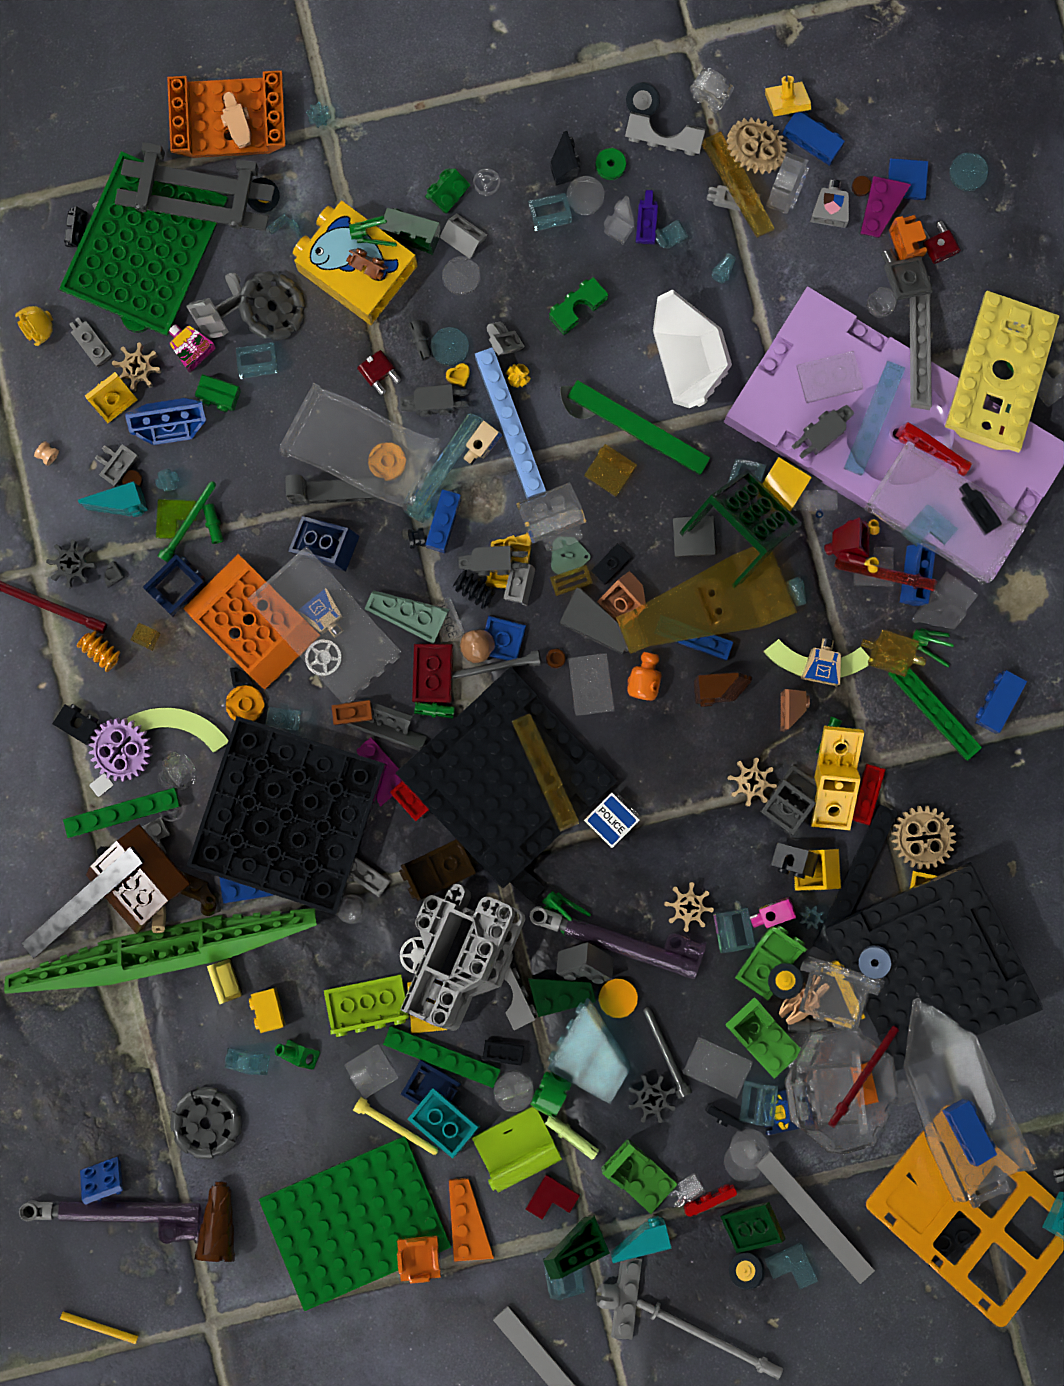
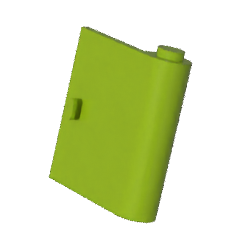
M533 1106L472 1137L489 1171L491 1178L488 1182L493 1191L497 1190L498 1193L562 1160L539 1111L533 1108Z

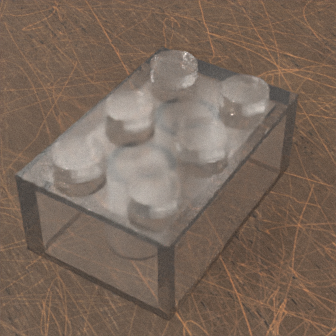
M786 152L766 204L767 207L788 214L789 209H794L809 168L806 167L807 159Z
M570 482L516 503L521 520L532 543L586 523L582 506Z

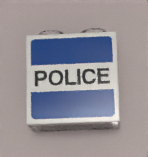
M611 793L584 820L610 848H613L639 821L637 818L639 814L632 807L628 809L623 804L625 800L618 793L615 795Z

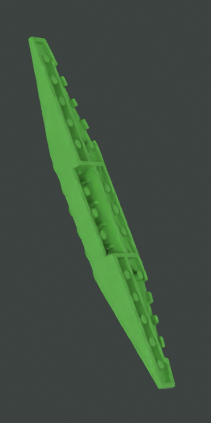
M313 908L290 910V913L282 914L281 911H272L269 915H261L260 912L253 913V916L233 914L232 917L228 918L218 915L165 927L163 933H153L150 930L98 942V946L90 949L87 947L78 950L79 953L67 956V954L62 955L60 960L52 963L46 961L40 963L38 968L32 970L27 968L5 976L4 992L7 994L112 985L225 960L316 926V911Z

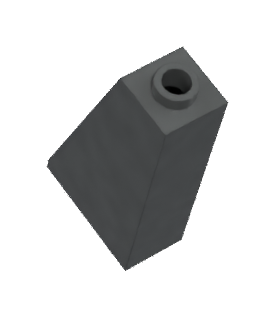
M577 587L560 620V625L621 655L624 651L628 652L632 641H630L631 635L585 592Z

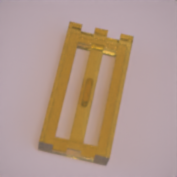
M587 565L549 577L556 596L575 590L577 587L580 588L592 584ZM584 570L585 572L584 574L575 576L573 578L558 583L555 582V580L577 573L579 571ZM585 577L587 578V581L558 591L557 587Z

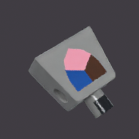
M830 180L829 189H821L810 219L811 223L846 228L849 221V195L846 191H840L841 181Z

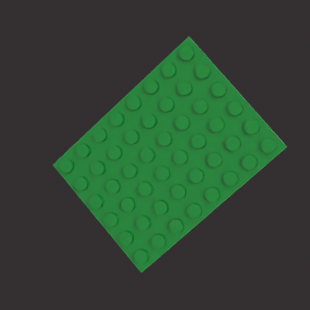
M121 151L59 289L64 293L168 337L169 329L176 319L218 223L149 210L147 212H140L132 207L116 205L117 189L137 192L140 178L121 175L124 159L144 162ZM154 181L152 195L224 208L228 201V197L217 192Z
M405 1136L259 1198L304 1311L398 1271V1239L437 1235L439 1253L452 1247Z

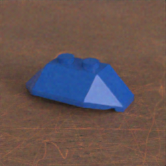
M187 398L145 404L125 414L129 433L152 445L190 440L206 422L203 403Z

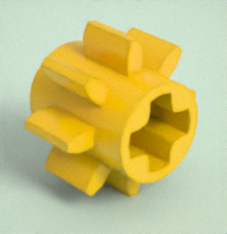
M513 364L506 372L509 375L507 378L508 383L516 388L527 385L531 379L527 376L529 369L523 364Z

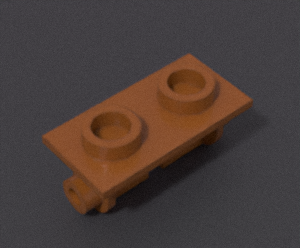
M361 248L349 250L353 254L347 257L346 262L349 263V266L362 271L365 265L367 268L364 274L375 280L382 279L384 273L381 271L389 268L384 265L383 260L367 256V252Z

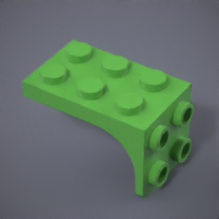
M778 925L769 927L735 976L737 980L766 1000H769L773 994L768 985V976L771 970L782 963L793 965L796 959L807 950L803 947L805 945L803 941L794 936L790 938L787 936L788 931Z

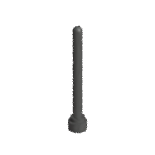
M539 650L531 651V654H527L526 657L453 671L452 679L526 664L533 665L534 667L541 666Z
M649 1007L644 1008L643 1012L677 1085L675 1086L676 1095L678 1098H682L692 1093L690 1085L683 1081Z

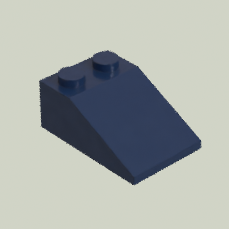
M302 516L288 552L346 572L360 536L347 527Z

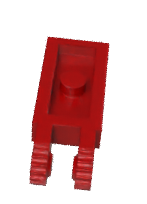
M725 1184L719 1187L718 1192L712 1195L710 1192L702 1195L700 1201H689L683 1208L684 1213L691 1217L737 1196L734 1185L729 1186V1184Z

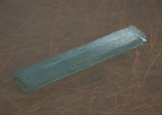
M890 361L886 362L843 469L860 476L863 475L905 367Z
M468 413L406 505V509L417 515L422 514L465 450V445L483 422L480 416Z

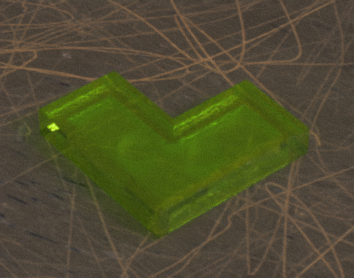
M158 499L156 538L173 539L177 531V520L185 521L197 501Z

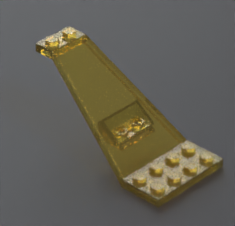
M750 547L722 560L640 607L616 617L630 654L649 646L759 628L797 613L773 551L735 589L732 587V584L760 554L754 547ZM712 589L715 591V596L713 597L710 596ZM719 607L722 609L721 615L717 614V609Z

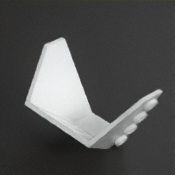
M671 290L657 297L653 333L673 403L687 408L696 405L700 407L715 392V387L721 384V379L728 374L727 371L732 366L722 329L678 293Z

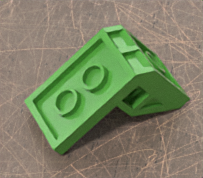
M755 997L725 1024L731 1033L774 1079L803 1053L801 1048L775 1022L773 1017Z
M628 1138L601 1167L602 1174L607 1179L628 1192L650 1214L678 1185Z

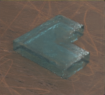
M927 504L901 535L917 547L928 533H931L945 545L958 531V528Z
M801 1243L764 1259L773 1279L792 1271L799 1289L818 1281Z

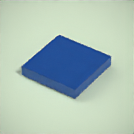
M890 158L888 179L911 184L903 199H926L928 161Z
M488 616L485 631L492 635L495 642V648L489 657L505 661L517 659L526 625Z

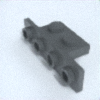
M375 704L373 708V720L348 724L349 727L418 751L423 748L426 741V736L409 731L412 716L379 704Z

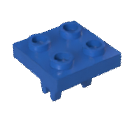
M118 1156L80 1170L81 1196L84 1204L96 1200L100 1202L104 1197L115 1193L119 1195L123 1191L121 1161Z

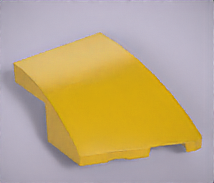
M778 457L762 484L791 512L812 477Z
M527 531L526 534L516 537L512 535L506 539L492 541L491 547L511 546L514 548V552L527 551V557H514V561L529 564L533 531ZM491 572L490 576H487L486 586L506 589L509 575H497V572Z

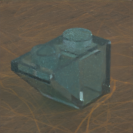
M228 1048L225 1057V1068L250 1075H267L270 1055Z

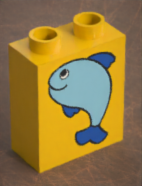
M341 200L335 209L329 205L320 213L316 221V225L320 228L311 239L305 235L298 241L293 250V255L296 256L294 262L298 272L369 325H372L416 269L415 254L377 226L366 228L367 236H364V238L393 242L397 244L396 247L357 243L356 239L351 240L349 224H355L356 222L368 219ZM361 248L367 252V256L383 260L384 265L389 268L381 271L384 273L382 279L375 280L364 274L367 268L365 265L362 271L349 266V263L346 262L347 257L353 255L349 250Z

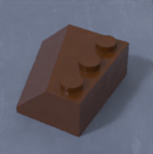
M741 673L698 675L694 680L695 703L700 704L701 707H709L716 702L735 701L751 683L752 677Z

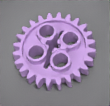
M116 718L114 722L110 719L107 721V724H100L101 729L97 728L94 730L97 735L91 736L95 741L89 744V746L94 748L89 754H94L95 756L91 761H97L95 769L102 768L100 774L107 772V779L114 776V781L121 778L123 782L127 780V777L131 780L134 778V775H141L140 770L144 771L147 769L144 764L150 763L146 758L152 756V753L148 752L152 745H147L150 738L144 737L147 731H139L141 725L134 727V720L128 724L127 718L122 719V721ZM117 731L121 733L122 740L116 738ZM130 736L131 740L121 749L122 753L116 755L120 750L119 746L124 745ZM131 744L137 747L136 753L131 750ZM105 746L110 749V755L105 753ZM116 755L113 762L111 763V758ZM120 759L124 760L125 768L120 766Z

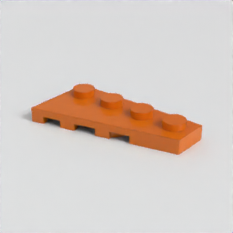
M469 1178L450 1179L449 1193L454 1262L494 1259Z

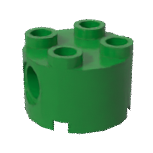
M546 1071L539 1088L536 1089L530 1105L536 1110L555 1118L567 1096V1090H570L572 1082Z

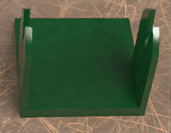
M747 469L711 494L682 528L680 535L683 537L687 531L690 532L714 506L760 553L732 584V587L735 589L758 568L780 542L796 531L802 523Z

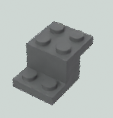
M791 765L777 787L770 794V799L760 812L788 833L794 835L816 804V781Z

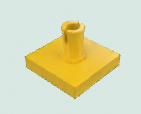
M784 76L781 86L765 88V96L773 116L811 110V102L803 82L794 83L792 76H787L788 81H786V76Z
M116 372L104 381H101L100 384L98 383L93 390L85 395L86 399L107 423L138 400Z

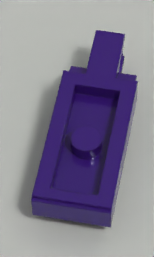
M646 190L645 200H640L638 206L636 243L655 244L658 205L657 201H653V190Z

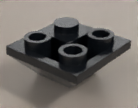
M568 131L563 132L550 163V169L556 186L578 180V173L580 172V159L578 154L575 155L574 139L572 136L569 137Z

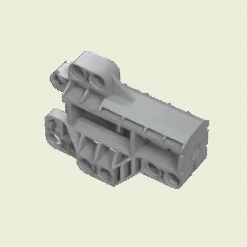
M454 884L448 890L445 899L430 895L425 898L415 924L417 929L420 930L425 952L400 1008L401 1011L451 1031L457 1030L460 1027L473 996L501 987L507 969L512 962V950L525 922V915L522 911L491 897H483L475 911L468 909L467 906L471 899V892L460 884ZM453 900L456 901V902H458V903H459V906L456 905V904H454V903H452ZM437 901L438 905L436 909L433 910L432 905L434 902ZM486 903H487V904L490 903V906H489L488 909L485 907V904H486ZM501 912H507L506 916L502 915ZM515 913H518L520 915L519 921L512 923ZM465 918L473 923L453 970L448 975L441 972V969L461 922ZM429 919L430 924L425 928V922ZM510 931L512 938L510 941L505 942L507 933ZM491 946L488 955H486L485 949ZM500 950L504 951L503 959L498 960L497 957ZM482 964L483 967L481 969V972L478 973L477 968L479 965ZM492 969H495L496 976L492 979L490 974ZM435 981H442L443 985L437 984ZM429 998L435 1000V1004L428 1002Z

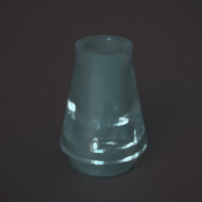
M726 254L712 269V278L718 283L728 281L736 258L731 254Z
M801 576L787 580L786 589L794 600L796 607L806 604L805 585Z

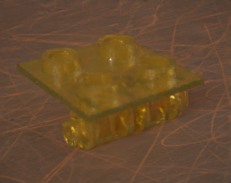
M605 444L599 450L597 457L584 476L616 497L637 464Z

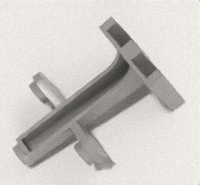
M229 273L225 276L226 282L233 294L230 298L215 307L210 298L194 301L186 306L203 336L208 339L221 337L229 333L222 318L239 308V303L241 302V297H239L241 292L239 283L241 280L236 273ZM258 285L256 286V290L260 291L261 288ZM253 315L252 318L256 322L257 318Z

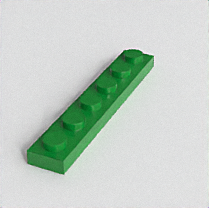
M903 660L888 673L890 678L966 761L982 748Z
M171 788L63 819L67 838H72L181 807L177 789Z
M390 1026L383 1043L387 1047L491 1088L494 1087L500 1072V1068L393 1026Z

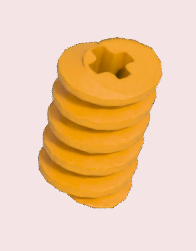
M97 631L85 634L78 641L77 647H82L83 653H87L89 658H93L95 663H99V667L105 668V672H109L117 663L120 651L113 653L114 646L107 648L108 641L101 643L102 636L95 638Z

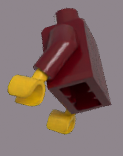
M860 517L855 520H848L843 526L833 531L832 542L824 545L826 554H834L841 562L862 567L866 565L871 573L877 572L878 559L872 557L866 560V558L869 557L870 534H879V522L873 519L867 523Z

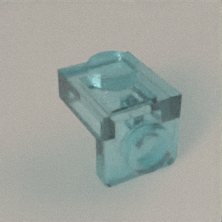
M676 220L665 228L655 231L658 244L668 249L688 238L680 220Z

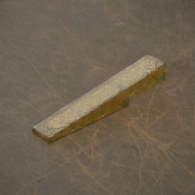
M722 132L705 138L702 143L705 152L755 236L758 238L774 231L775 228L744 168L740 167V162L734 161V156H730L731 150L727 149L728 144Z
M527 714L512 721L560 832L577 825L579 820L531 715Z

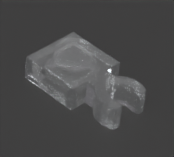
M693 1173L678 1184L680 1187L679 1191H672L668 1196L670 1198L678 1196V1201L674 1203V1206L680 1207L685 1199L692 1202L706 1192L697 1175Z

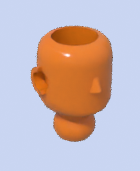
M643 652L641 655V666H635L628 678L627 692L634 698L653 701L658 695L662 678L660 671L655 670V666L659 662V655Z

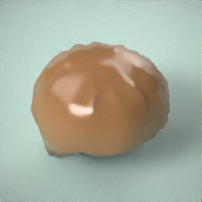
M480 629L472 630L463 635L460 648L465 659L472 663H480L489 657L495 648V642L489 632Z

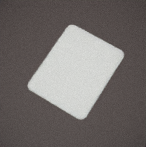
M102 774L89 785L98 797L113 786V783L106 778V774Z

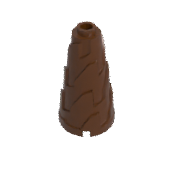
M215 1182V1186L209 1189L208 1202L205 1208L203 1224H201L194 1260L209 1262L235 1261L231 1189L227 1186V1182Z

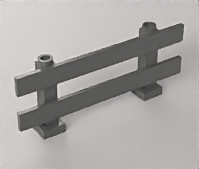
M144 142L141 148L145 156L144 162L126 159L123 161L121 175L140 178L137 192L117 189L116 205L132 207L140 212H147L149 210L227 224L234 229H241L243 227L266 231L268 215L246 212L248 198L272 202L274 186L252 182L253 176H258L259 172L256 162L237 159L238 179L159 166V159L164 160L165 156L163 147ZM154 181L235 195L232 209L152 195Z

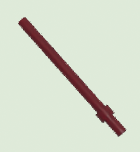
M895 1026L891 1027L844 1100L836 1106V1112L828 1122V1125L835 1128L842 1116L847 1114L850 1104L897 1035L898 1028Z

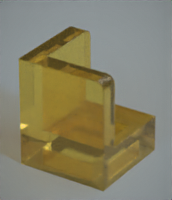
M138 623L130 640L153 651L161 633Z

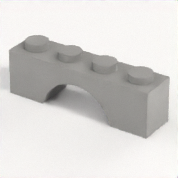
M631 111L625 137H629V141L640 143V140L646 141L647 145L653 147L663 145L666 146V150L676 152L677 149L685 150L684 154L695 156L696 153H700L705 129L686 125L680 133L673 136H665L654 129L649 115Z
M500 950L497 957L498 960L503 959L504 951ZM509 966L504 980L511 986L513 1000L505 1013L513 1030H516L536 1020L535 1015H537L534 1005H529L526 999L529 995L525 986L520 987L518 982L520 976L517 969H512ZM492 969L490 976H496L495 969Z

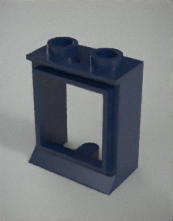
M177 555L143 586L172 617L206 585L203 581L205 577L197 569L193 571L189 567L191 563L184 556L179 558ZM178 566L195 585L172 605L155 587Z

